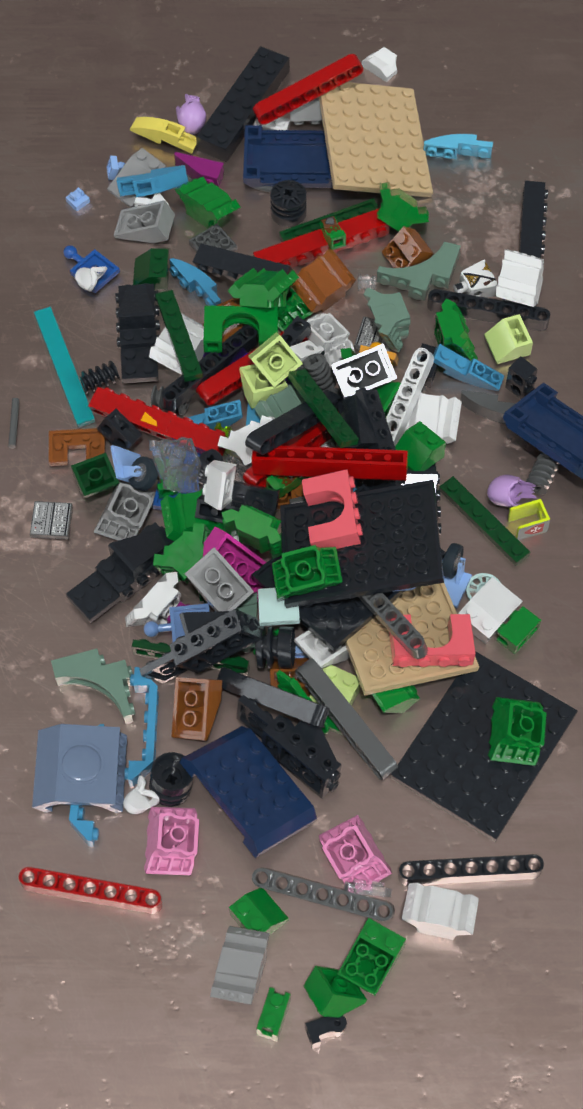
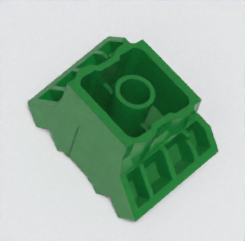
M204 177L195 178L175 189L184 202L186 214L207 229L217 224L218 220L241 208L236 199L231 200L225 191L212 182L207 183Z
M389 182L380 183L383 201L377 212V218L397 231H400L403 226L409 228L412 224L429 222V213L426 206L418 207L416 199L399 188L391 189Z
M252 268L236 280L228 292L233 298H240V306L284 307L286 306L288 289L298 280L299 276L294 270L286 274L283 269L281 271H266L263 268L257 272Z
M292 287L287 293L286 306L278 307V327L281 331H284L296 316L305 319L313 314Z
M446 298L441 305L443 311L436 312L434 335L437 345L441 344L470 361L474 358L477 360L478 357L474 352L475 347L468 334L470 330L465 324L466 319L456 303Z
M202 489L187 494L179 492L175 498L166 495L160 503L167 538L176 541L183 535V531L193 532L194 523L205 524L211 532L214 527L224 531L223 523L195 517L197 499L202 495Z
M243 504L239 512L233 509L222 512L224 531L232 537L237 535L240 543H245L258 549L260 554L270 551L272 559L282 555L281 539L277 531L281 523L280 519L252 506Z
M194 523L193 532L183 531L182 536L169 546L164 547V555L154 554L153 565L162 575L177 572L178 582L183 580L187 584L191 583L185 576V573L203 557L204 542L211 531L205 524Z
M313 545L282 553V558L272 563L277 599L301 595L342 583L336 547L320 548Z
M496 697L492 706L494 714L491 718L492 731L489 741L491 749L488 753L490 760L535 766L540 755V748L544 746L546 712H543V706L540 702Z

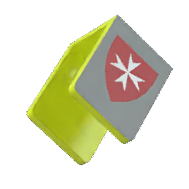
M541 499L509 509V522L537 514L539 518L538 521L518 527L516 534L518 540L548 531L550 517Z

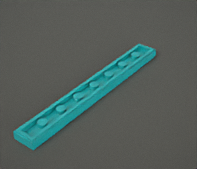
M51 306L35 311L34 316L78 428L95 423L94 415L88 407V400Z

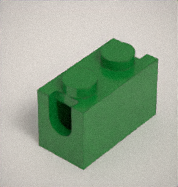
M524 606L518 611L514 610L509 617L510 620L506 624L503 623L497 630L499 637L496 641L514 655L539 629L541 619Z
M270 987L256 1028L257 1035L278 1042L291 1001L290 993L285 992V995H282ZM264 1028L272 1030L273 1032L265 1031Z

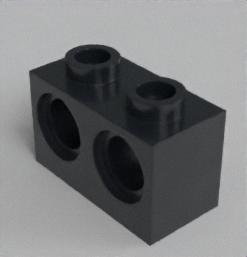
M520 356L508 369L505 388L518 398H524L535 389L534 385L537 380L538 369Z
M117 409L105 417L97 427V430L112 445L129 450L143 435Z

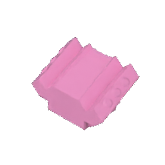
M151 807L148 814L149 824L147 827L145 873L191 875L198 847L199 819H197L196 809Z
M358 815L319 835L324 853L339 879L343 880L349 891L357 893L392 874L391 867L386 863L384 855L376 846L370 832L366 829L364 822Z

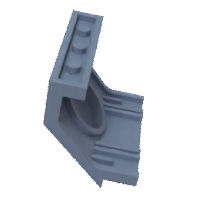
M58 724L38 730L32 808L48 813L52 812L54 805L67 804L99 806L114 813L123 812L127 735L120 732V727Z

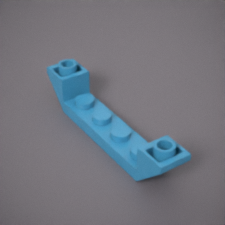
M135 667L134 674H131L130 685L134 686L135 693H146L145 704L148 705V711L144 712V723H147V730H143V742H146V749H142V761H129V768H125V780H128L130 787L137 785L140 775L146 777L151 772L153 762L156 759L159 691L158 686L151 679L141 676L139 667Z
M71 805L69 815L71 827L89 847H94V841H98L99 828H96L94 821L84 820L85 809L82 808V805Z

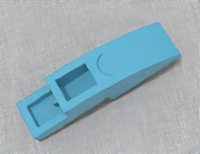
M450 134L424 141L423 150L426 156L457 159V154L491 159L493 142L477 140V135Z

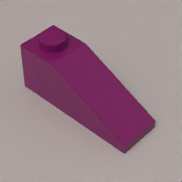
M179 152L174 153L175 166L185 165L188 176L193 179L204 177L207 183L212 182L216 186H220L224 176V163Z

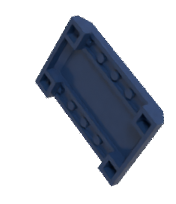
M245 125L244 184L255 188L261 186L273 187L280 181L294 180L302 184L304 188H333L324 130H262V125Z
M543 382L505 411L503 415L505 424L508 429L519 435L523 440L529 442L570 472L583 479V416L556 398L558 392Z
M241 726L180 760V764L191 778L197 776L245 837L243 843L255 858L315 823L317 820L312 803L250 728Z

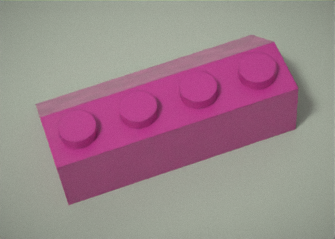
M214 527L204 542L203 557L215 547L251 589L257 592L258 603V589L263 588L252 579V574L266 562L227 532Z

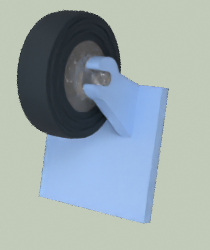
M115 445L111 446L116 479L130 483L137 490H149L155 484L158 477L157 463L149 457H141L138 453Z
M452 543L442 559L444 584L454 607L458 608L472 574L464 572L466 559L463 558V546Z

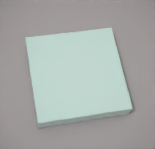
M276 588L258 589L260 626L300 624L299 606L286 608L284 598L277 599Z

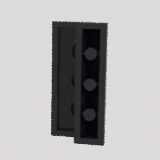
M207 476L204 477L203 487L207 483ZM234 481L232 501L222 510H217L204 502L205 495H203L202 488V495L197 499L195 517L223 523L222 512L230 509L239 512L242 504L252 506L275 517L280 490Z

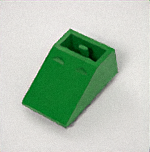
M368 918L337 975L376 996L404 949L406 938Z

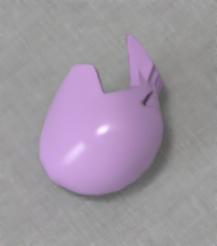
M185 94L186 103L181 108L180 106L176 108L178 124L185 126V132L194 136L204 127L206 112L200 103L199 97Z
M508 474L496 477L489 484L487 490L489 500L498 506L504 507L518 506L520 504L517 503L522 498H537L532 494L535 493L533 491L535 488L533 487H536V485Z

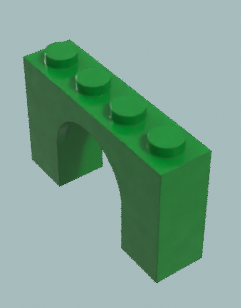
M204 306V352H222V336L224 331L229 326L239 323L252 326L259 335V346L262 345L276 332L278 333V307Z

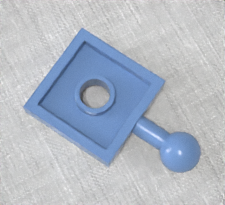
M209 604L170 607L171 623L158 625L154 621H149L144 626V633L149 637H154L159 632L172 631V640L174 642L178 637L185 636L179 614L182 612H209Z

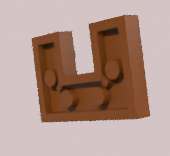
M97 428L49 431V465L67 466L68 449H86V460L105 453V437Z

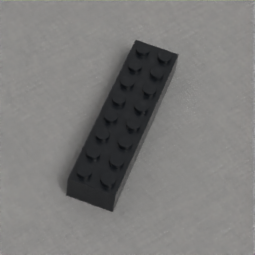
M262 46L259 47L197 135V151L226 163L245 137V125H253L256 120V115L253 111L254 105L273 95L290 72V57Z

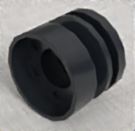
M284 180L275 184L271 189V216L278 225L293 227L302 223L306 218L307 194L302 184L294 180Z
M260 626L262 639L255 643V656L258 668H265L266 659L268 668H273L275 659H277L279 668H294L296 652L294 627H280L278 636H275L273 627H269L266 633V628Z
M176 752L164 753L153 762L149 790L158 795L159 804L168 807L178 806L184 803L190 796L193 778L180 764V760L185 757L183 754Z

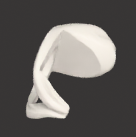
M105 266L92 267L91 269L80 268L75 274V280L80 287L91 292L96 286L97 280L105 274L108 268Z
M142 775L138 778L137 787L124 798V809L130 814H141L159 803V797L155 792L144 789L146 780Z

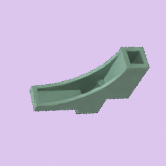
M444 241L436 254L420 264L405 268L379 266L377 282L397 287L401 290H408V297L425 301L431 285L448 289L460 257L461 246Z
M98 649L51 660L58 686L72 684L93 688L112 700L120 710L125 724L133 723L132 715H135L133 703L129 704L127 697H131L128 686L130 685V677L133 672L131 666L126 665L125 660L105 664L103 654L99 655Z

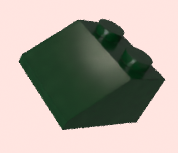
M151 248L135 258L133 285L147 283L154 284L155 290H168L169 249Z
M106 453L71 465L73 477L84 498L119 485V480L116 479L115 471Z

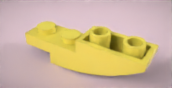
M137 117L130 128V131L158 144L165 141L191 154L197 146L196 137L185 132V126L154 117Z

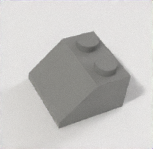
M319 98L290 112V121H294L296 125L304 124V121H311V124H321L322 114Z

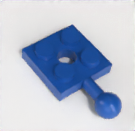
M69 245L64 248V256L67 259H74L78 262L70 270V274L74 278L80 268L91 269L92 267L103 266L108 268L105 274L97 280L96 286L92 290L94 293H97L120 273L119 267L95 249L83 258L77 253V249L74 246Z

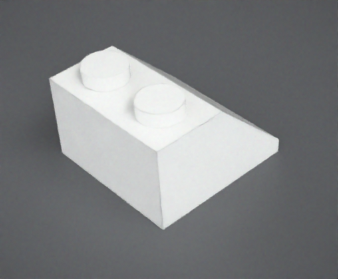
M214 460L207 465L205 470L207 483L203 487L204 502L217 510H222L232 501L237 464Z

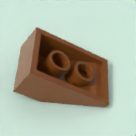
M176 677L171 737L207 741L221 702L222 680Z

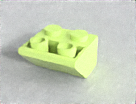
M520 314L502 319L484 334L496 364L515 360L520 356L531 355L533 342Z

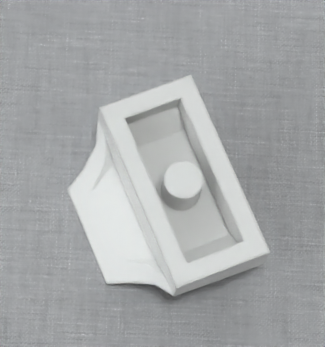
M385 47L370 54L361 63L365 69L385 82L389 81L397 73V55Z

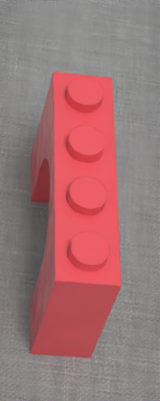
M348 470L303 479V492L308 506L331 501L344 505V510L337 519L308 527L311 546L316 545L320 548L336 547V549L361 544L360 536L363 535L361 524H358L357 521L361 519L359 509L355 508V504L358 503L357 494L353 492V488H356L354 477H350Z
M450 614L447 625L449 642L438 648L427 647V655L422 659L413 658L389 632L393 666L446 667L449 665H459L465 667L473 665L475 647L470 614ZM403 615L412 624L411 615ZM404 631L401 635H405L409 631ZM419 644V645H416V646H414L413 648H418V647H420L421 645H420V644Z

